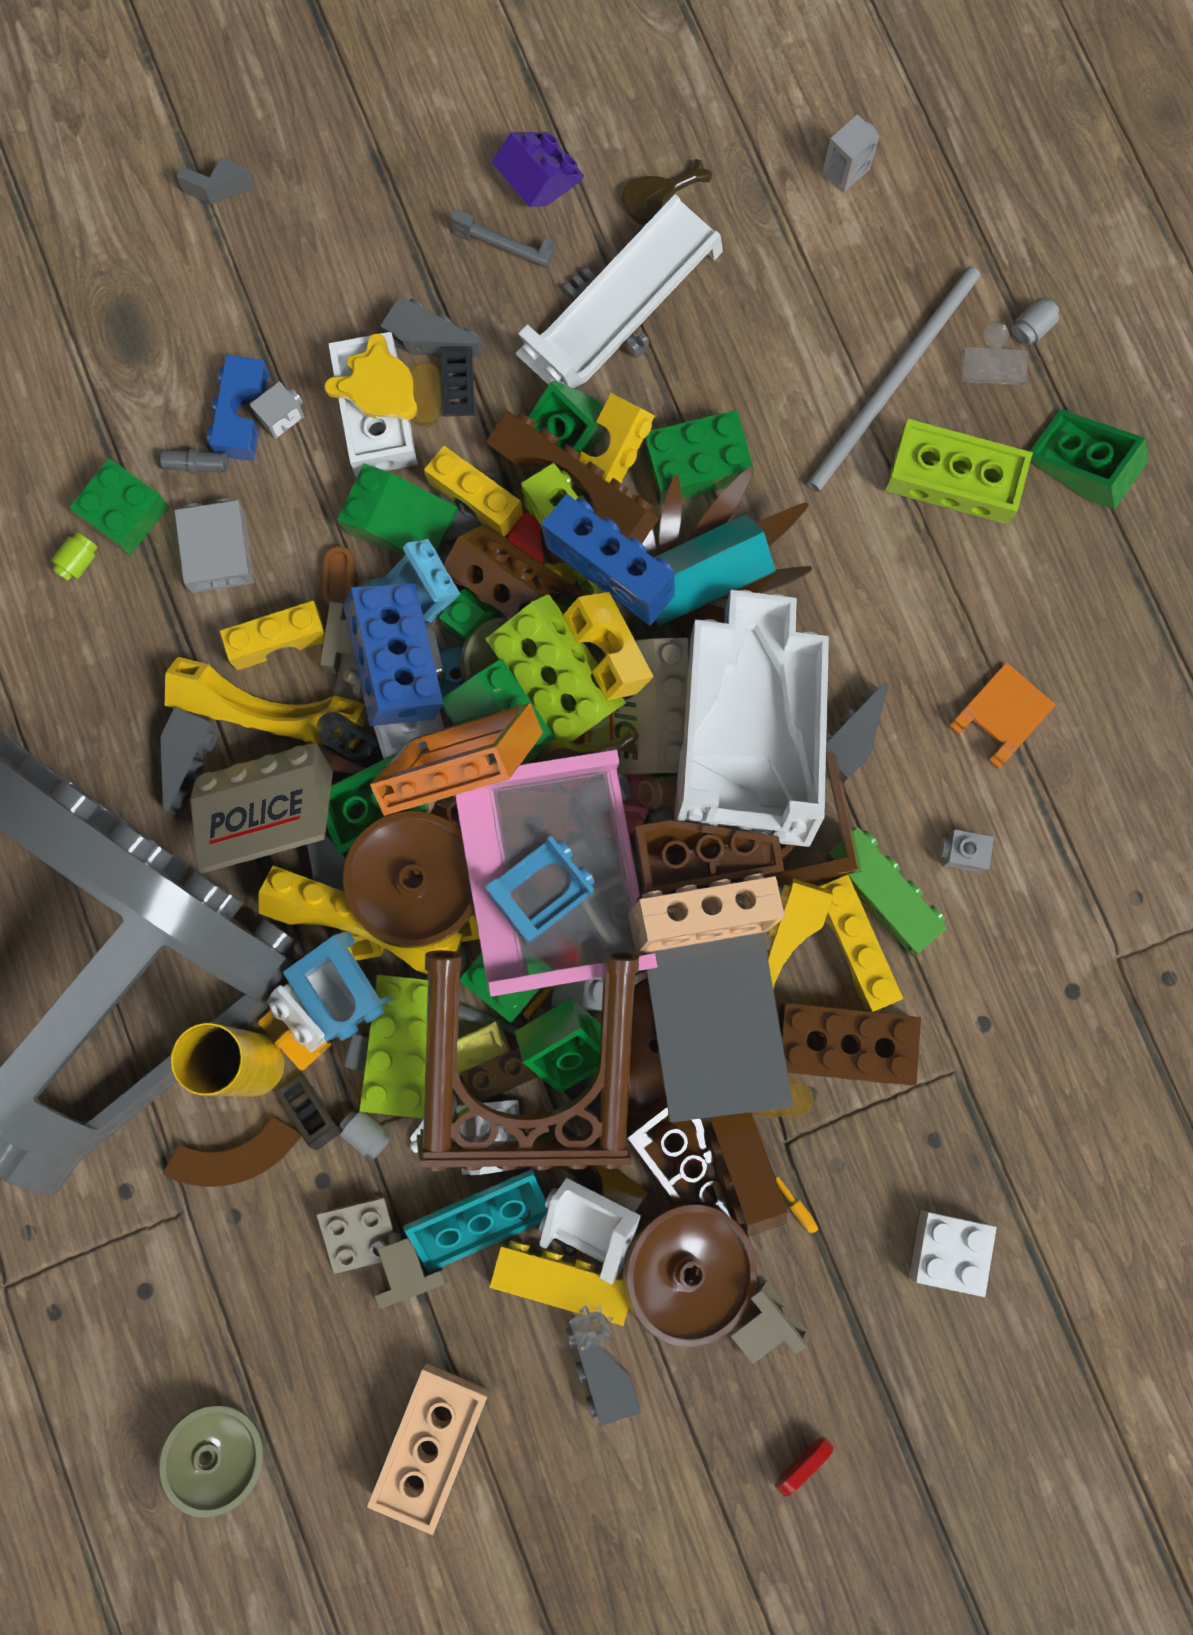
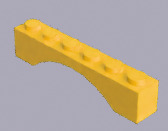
M177 657L165 673L164 706L176 707L186 712L208 716L214 720H224L246 728H256L271 732L274 735H284L300 739L306 743L310 741L316 742L324 746L327 745L322 742L317 732L316 724L320 717L326 713H340L359 726L364 727L366 706L362 702L333 696L320 702L301 705L269 702L235 687L220 676L209 664ZM339 727L337 729H332L338 732L340 736H342ZM361 738L352 741L349 748L356 749Z
M272 866L259 891V914L289 925L315 924L354 933L388 949L416 971L427 975L428 971L425 970V954L427 952L435 950L460 952L463 934L458 932L441 943L424 948H401L386 944L374 938L359 925L349 909L344 891Z
M794 878L790 886L784 884L780 897L785 918L768 932V936L773 938L770 948L767 950L773 989L781 968L791 953L807 937L823 928L833 898L831 890Z

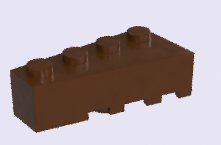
M752 1112L702 1119L704 1126H711L714 1137L709 1139L715 1158H722L725 1170L721 1171V1175L727 1191H733L736 1203L732 1204L738 1224H744L747 1236L750 1237L785 1225L787 1223L788 1211Z

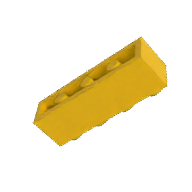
M510 1240L509 1245L502 1244L489 1288L624 1326L629 1306L624 1294L623 1271L619 1273L611 1285L599 1279L601 1272L595 1270L596 1264L581 1259H576L575 1264L562 1261V1254L550 1250H543L542 1255L530 1252V1245Z

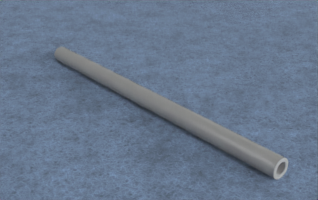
M969 266L808 480L807 485L815 492L822 490L980 278L981 274L975 267Z

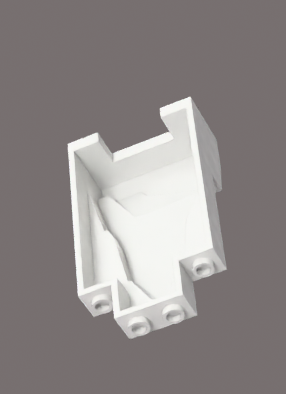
M730 590L725 607L724 623L710 619L695 620L690 637L684 740L679 757L674 820L779 836L781 844L809 847L824 819L829 636L817 635L814 632H796L797 598L785 597L781 594L753 593L749 590Z

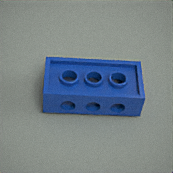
M566 494L541 524L547 549L604 592H610L612 598L650 626L675 596V579L672 566L660 557L654 559L646 553L645 546L633 537L627 539L619 533V527L610 519L604 517L602 520L595 515L593 508L581 498L575 500Z
M415 583L351 588L343 607L370 726L434 720L444 703Z

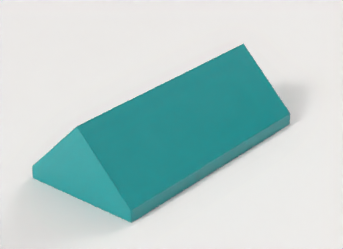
M745 514L654 557V559L660 557L672 566L675 579V596L655 619V622L659 628L730 594V590H738L774 573L775 567L764 531Z
M530 1169L409 1222L403 1227L426 1270L430 1273L540 1224L548 1212V1208L545 1207L547 1199L535 1171ZM528 1210H530V1212H531L530 1218H528V1219H526V1220H520V1219H519V1217H521V1218H526V1217H528V1215H529Z

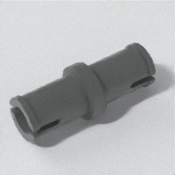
M191 448L189 451L162 450L161 467L163 470H188L191 474H199L200 471L227 473L229 458L226 452H200L199 449Z

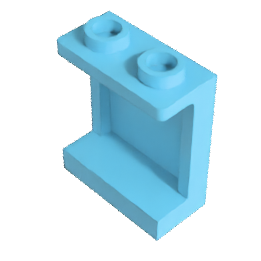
M428 539L408 542L403 546L406 555L385 577L370 580L365 587L415 583L424 622L429 621L431 623L460 595V592Z

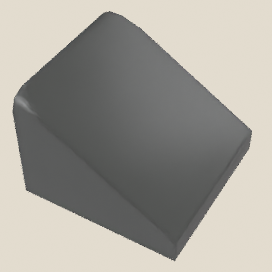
M356 1034L351 1036L344 1061L346 1068L365 1072L369 1043L368 1037Z

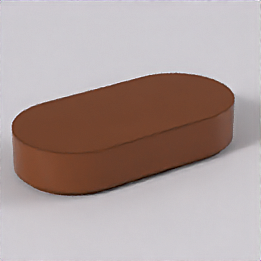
M343 546L332 547L323 556L321 598L328 608L330 602L342 603L344 605L350 589L355 587L356 561L352 552Z

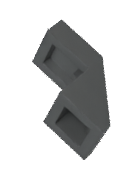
M220 157L210 178L185 167H181L176 176L183 193L209 204H214L250 191L255 185L249 168L223 157Z

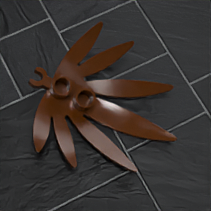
M752 466L741 473L714 501L686 542L728 522L749 484L753 474ZM678 475L673 477L662 510L659 529V552H656L652 530L642 543L647 550L646 553L653 558L675 548L677 544L681 521V489ZM807 502L783 510L756 523L764 531L768 547L779 540L805 513L809 506ZM801 566L775 569L774 573L736 591L749 590L753 593H764L787 585L809 574L812 567ZM729 594L719 599H728ZM707 604L673 620V623L690 639L695 620H698L695 616L702 620L710 619L724 623L725 608Z

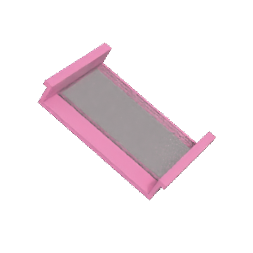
M617 750L519 765L509 780L455 795L488 991L491 997L601 978L604 973L605 953L621 951L636 954L628 914L635 906L636 899L640 897L617 775V767L619 765ZM552 835L556 841L561 839L566 843L573 853L570 859L579 869L583 866L589 872L595 882L591 885L595 891L527 945L484 890L486 885L495 878L499 879L543 845L547 838ZM556 864L547 865L514 889L509 895L528 919L532 920L565 894L569 889L570 876L562 866ZM644 953L637 954L639 956V971L657 968L655 953L644 955Z

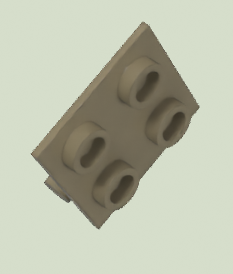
M376 1197L373 1200L359 1201L356 1204H347L344 1207L332 1210L326 1209L324 1212L317 1213L334 1274L382 1262L378 1249L388 1246V1237L394 1233L388 1213L390 1212V1206L387 1198Z

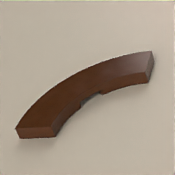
M272 1117L256 1137L231 1150L207 1152L179 1144L162 1174L185 1184L203 1187H218L241 1183L255 1178L278 1164L297 1144L301 1134L294 1127L276 1117Z

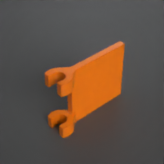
M1006 662L950 724L949 728L959 735L971 721L979 725L1001 745L988 760L994 767L999 769L1056 704Z

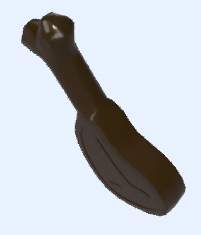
M695 159L694 166L690 171L673 180L659 176H646L635 179L624 187L622 194L624 207L635 222L646 225L663 207V204L670 200L677 191L695 182L709 183L712 178V172L703 167L701 160Z
M629 729L623 736L596 745L590 743L575 745L565 740H554L545 744L541 749L540 762L617 750V752L625 751L634 755L638 750L635 742L639 735L637 731ZM577 779L553 782L550 784L554 786L564 785Z

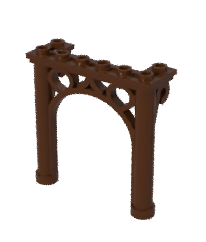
M448 950L427 952L425 954V970L428 971L424 1124L423 1129H420V1134L416 1136L419 1166L426 1167V1169L431 1171H442L447 1167H461L465 1170L476 1171L482 1167L493 1166L501 1170H513L517 1166H532L538 1170H547L552 1168V1166L584 1169L587 1165H601L607 1169H617L621 1165H631L632 1158L626 1147L634 982L635 973L639 971V956L634 953L621 951L604 954L599 1063L588 1087L573 1101L553 1111L535 1115H515L497 1111L481 1103L469 1093L462 1083L457 1071L461 954ZM454 1088L459 1098L467 1107L459 1111L452 1119ZM601 1090L598 1117H596L594 1112L588 1109L587 1106ZM576 1114L591 1122L590 1130L582 1136H567L562 1132L564 1123ZM477 1115L490 1124L489 1131L481 1137H466L460 1132V1126L463 1122ZM497 1124L502 1125L503 1131L512 1134L518 1141H495L498 1134ZM553 1125L554 1133L558 1140L535 1141L542 1133L549 1132L548 1126Z

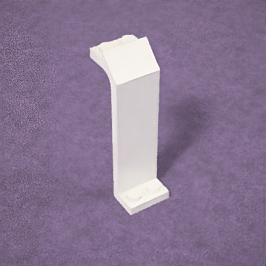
M675 194L541 335L537 334L527 324L519 333L524 345L515 354L548 385L551 381H557L575 388L587 382L707 254L714 261L723 252L721 235L711 229L682 203Z

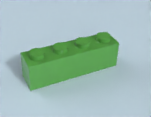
M857 827L853 833L862 872L850 874L849 878L858 897L913 957L919 954L948 928L943 923L945 918L935 906L931 905L929 907L921 898L923 895L922 891L913 881H906L899 873L900 867L897 862L889 855L884 856L877 849L878 842L867 830L862 832ZM843 840L826 854L824 858L828 862L847 858Z

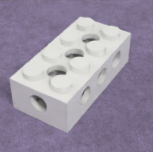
M392 332L381 333L386 339L388 351L398 358ZM371 336L329 343L335 377L350 376L352 374L347 365V359L352 355L365 352ZM339 398L350 463L356 477L364 463L385 471L418 465L410 420L391 418L390 416H376L377 419H374L359 411L350 400ZM383 432V434L379 436H374L377 433Z

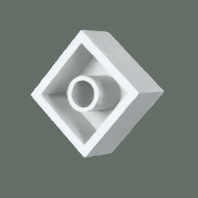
M921 1210L909 1279L920 1284L985 1297L997 1227Z

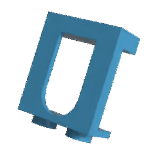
M552 835L547 838L543 845L499 879L495 878L486 885L484 890L526 945L535 940L595 891L591 886L595 882L589 872L583 866L578 869L570 859L573 853L566 843L561 839L556 841ZM551 864L562 866L570 876L569 889L532 920H529L509 893L541 868Z
M350 932L332 936L283 972L313 1022L324 1033L326 1042L337 1037L341 1041L349 1038L359 1031L356 1026L364 1019L366 1023H369L384 1013L382 1007L392 1000L390 996L382 999L378 997L348 948L356 943ZM330 961L335 966L355 1000L356 1009L354 1014L346 1021H339L328 1012L307 978Z

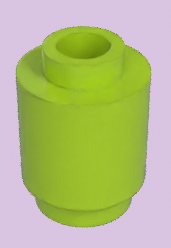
M78 532L73 537L68 536L50 560L55 565L52 571L66 581H69L71 577L78 580L95 558L94 552L98 547Z

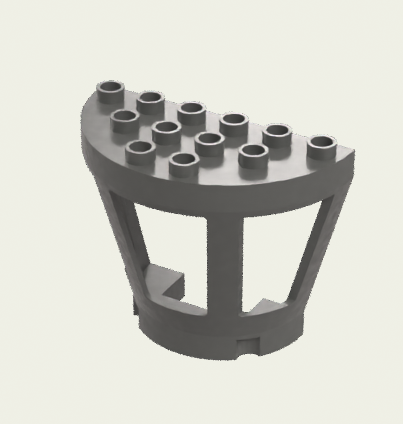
M0 732V830L60 874L120 914L123 918L122 924L0 1067V1178L9 1184L32 1192L56 1195L83 1158L178 1082L172 1071L170 1055L87 1123L51 1109L40 1103L38 1099L39 1095L165 947H170L209 973L245 993L241 999L211 1022L213 1024L243 1029L270 1007L267 1001L274 989L279 985L284 987L289 983L283 972L296 963L287 954L297 941L265 918H263L254 932L241 924L233 916L242 906L243 902L195 871L187 882L183 883L180 878L190 866L159 843H155L142 833L136 832L137 828L105 805H101L83 793V789L54 769L47 767L32 757L29 751Z

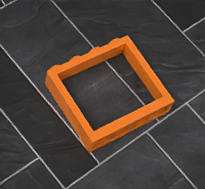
M529 702L410 739L371 782L370 786L385 816L509 780L543 732ZM426 742L428 749L421 752L418 743ZM493 753L496 761L490 762L488 754Z

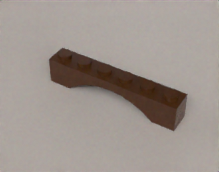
M506 410L487 439L486 443L521 467L549 466L555 463L557 468L571 472L590 494L599 518L603 520L606 517L613 521L619 527V533L627 539L633 537L641 543L644 542L660 519L650 512L653 505L638 495L634 499L626 495L629 490L628 487L615 478H612L610 482L603 478L604 470L591 461L584 465L579 461L582 457L579 452L567 444L563 449L556 444L559 440L558 437L545 428L538 432L534 429L537 422L524 413L520 412L517 417Z

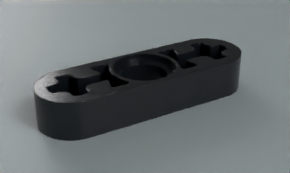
M330 712L324 714L318 720L316 729L325 745L365 768L384 760L377 736L342 714ZM339 727L342 736H340L338 732L332 729H337ZM355 739H365V743L360 748H349L350 743ZM372 751H374V754L379 756L380 758L374 759Z

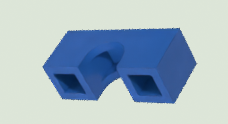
M226 355L224 366H220L218 372V383L221 385L219 396H215L213 400L214 424L209 426L207 432V442L214 453L226 452L228 458L254 461L259 430L253 419L240 418L237 416V413L243 404L255 401L267 391L270 373L264 360Z

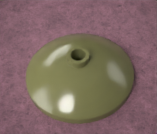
M223 1405L203 1406L184 1415L167 1433L158 1456V1479L166 1498L180 1511L201 1518L219 1516L237 1507L253 1490L261 1472L263 1448L259 1433L247 1416L238 1410ZM204 1451H207V1460L204 1463L200 1464V1454Z

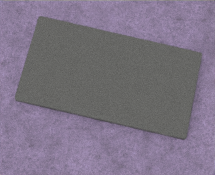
M638 897L636 899V903L639 901V899H642V897ZM764 933L644 953V955L655 953L657 968L647 969L646 972L669 1121L673 1123L791 1107L793 1102Z

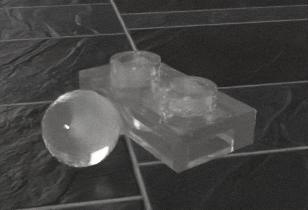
M994 322L985 328L983 338L989 348L965 347L963 349L961 382L1024 385L1026 383L1028 351L1002 349V346L1009 338L1008 328L1004 324Z

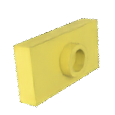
M494 1022L457 1039V1071L459 1076L462 1075V1071L511 1051L500 1022Z

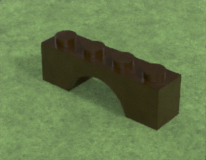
M540 1107L535 1114L546 1113V1111ZM553 1125L548 1126L549 1132L542 1133L535 1141L558 1140L555 1136ZM563 1125L562 1132L565 1135L576 1136ZM587 1165L584 1169L552 1166L571 1173L587 1189L633 1212L636 1211L647 1195L645 1190L618 1169H607L601 1165ZM528 1166L529 1168L533 1169V1171L538 1170L533 1168L532 1166Z

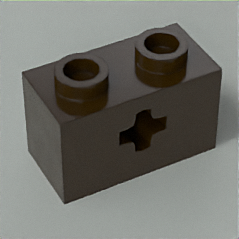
M519 1048L461 1072L469 1093L480 1102L538 1078L537 1074L522 1062Z

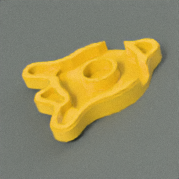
M381 334L371 335L366 351L361 354L352 355L347 359V365L352 371L350 376L332 377L325 383V390L329 396L350 400L359 411L368 417L377 419L376 416H390L391 418L410 420L417 414L418 409L414 400L412 374L401 360L394 357L388 351L386 339Z

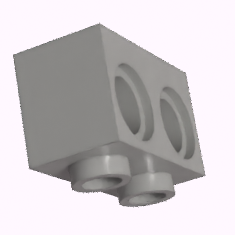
M857 114L830 138L822 172L843 193L870 170L880 136L871 123L865 122Z

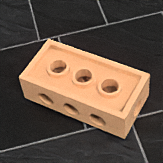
M753 874L744 877V882L731 884L730 879H723L710 883L709 888L697 889L696 885H687L677 888L674 894L663 895V891H652L643 894L642 899H639L628 914L636 954L768 932L785 918L776 876L764 878V874Z
M426 1363L421 1371L367 1508L433 1535L490 1390ZM439 1406L448 1408L452 1418L447 1421L440 1420L435 1414V1408ZM432 1441L436 1444L438 1452L436 1454H427L422 1449L421 1443ZM412 1475L419 1476L424 1482V1487H412L408 1482V1477Z

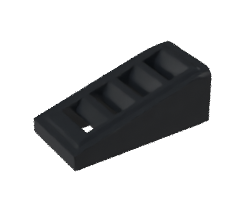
M472 347L441 348L443 417L475 416L474 356ZM466 373L467 377H449V374ZM467 386V390H449V387ZM450 399H467L468 403L450 404Z
M299 1074L275 1092L308 1147L318 1150L342 1133L343 1129L339 1127L340 1125L305 1074ZM304 1088L306 1092L291 1103L289 1098ZM309 1100L313 1102L303 1111L298 1113L297 1109H299ZM316 1112L320 1113V1115L313 1121H311L309 1124L305 1123V1121L312 1115H314ZM326 1123V1125H325L324 1127H322L321 1129H319L317 1132H315V1133L313 1134V1132H314L315 1130H317L318 1128H320L322 1125H324V1124Z

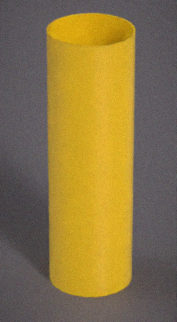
M213 1023L198 1024L186 1030L176 1041L171 1054V1067L178 1083L187 1091L204 1096L253 1097L263 1095L271 1091L278 1084L283 1075L285 1063L282 1050L274 1045L275 1042L271 1037L261 1033ZM236 1041L240 1049L241 1062L236 1077L229 1084L223 1072V1060L229 1046Z

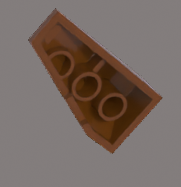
M676 820L635 825L637 858L642 888L645 893L652 891L667 892L687 885L700 886L723 879L734 880L753 874L784 871L779 836Z
M666 1099L642 1107L627 1119L626 1139L676 1205L686 1203L706 1205L720 1210L729 1216L720 1183L717 1181L712 1164L711 1152L708 1150L705 1141L704 1129L700 1119L670 1122Z

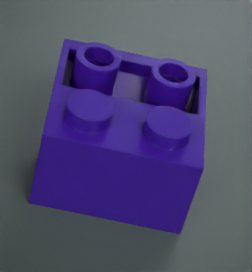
M512 132L492 160V164L529 207L548 206L584 178L583 173L577 168V162L571 156L565 154L559 147L556 137L549 132Z

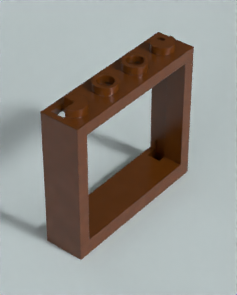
M827 749L826 768L828 769L847 858L764 876V878L776 876L779 890L783 889L784 884L790 886L793 878L807 883H814L862 872L837 756L832 751L827 752ZM739 879L730 880L731 884L739 883Z

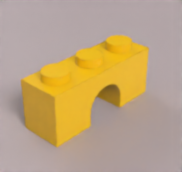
M610 393L596 421L606 427L610 433L609 448L598 457L581 452L582 457L579 461L584 465L591 461L605 471L603 478L608 482L615 478L622 483L628 468L636 460L637 451L643 439L651 430L655 415ZM571 473L570 477L574 485L587 492L583 484Z
M446 446L439 450L424 469L430 486L452 502L456 498L464 502L475 512L478 521L482 524H487L504 537L523 515L521 501Z
M610 592L578 597L563 614L577 644L583 642L594 643L606 655L602 662L592 671L606 701L635 695L654 677Z
M314 601L220 630L228 660L237 671L268 661L267 655L277 649L296 647L300 651L324 643L326 632L320 611Z

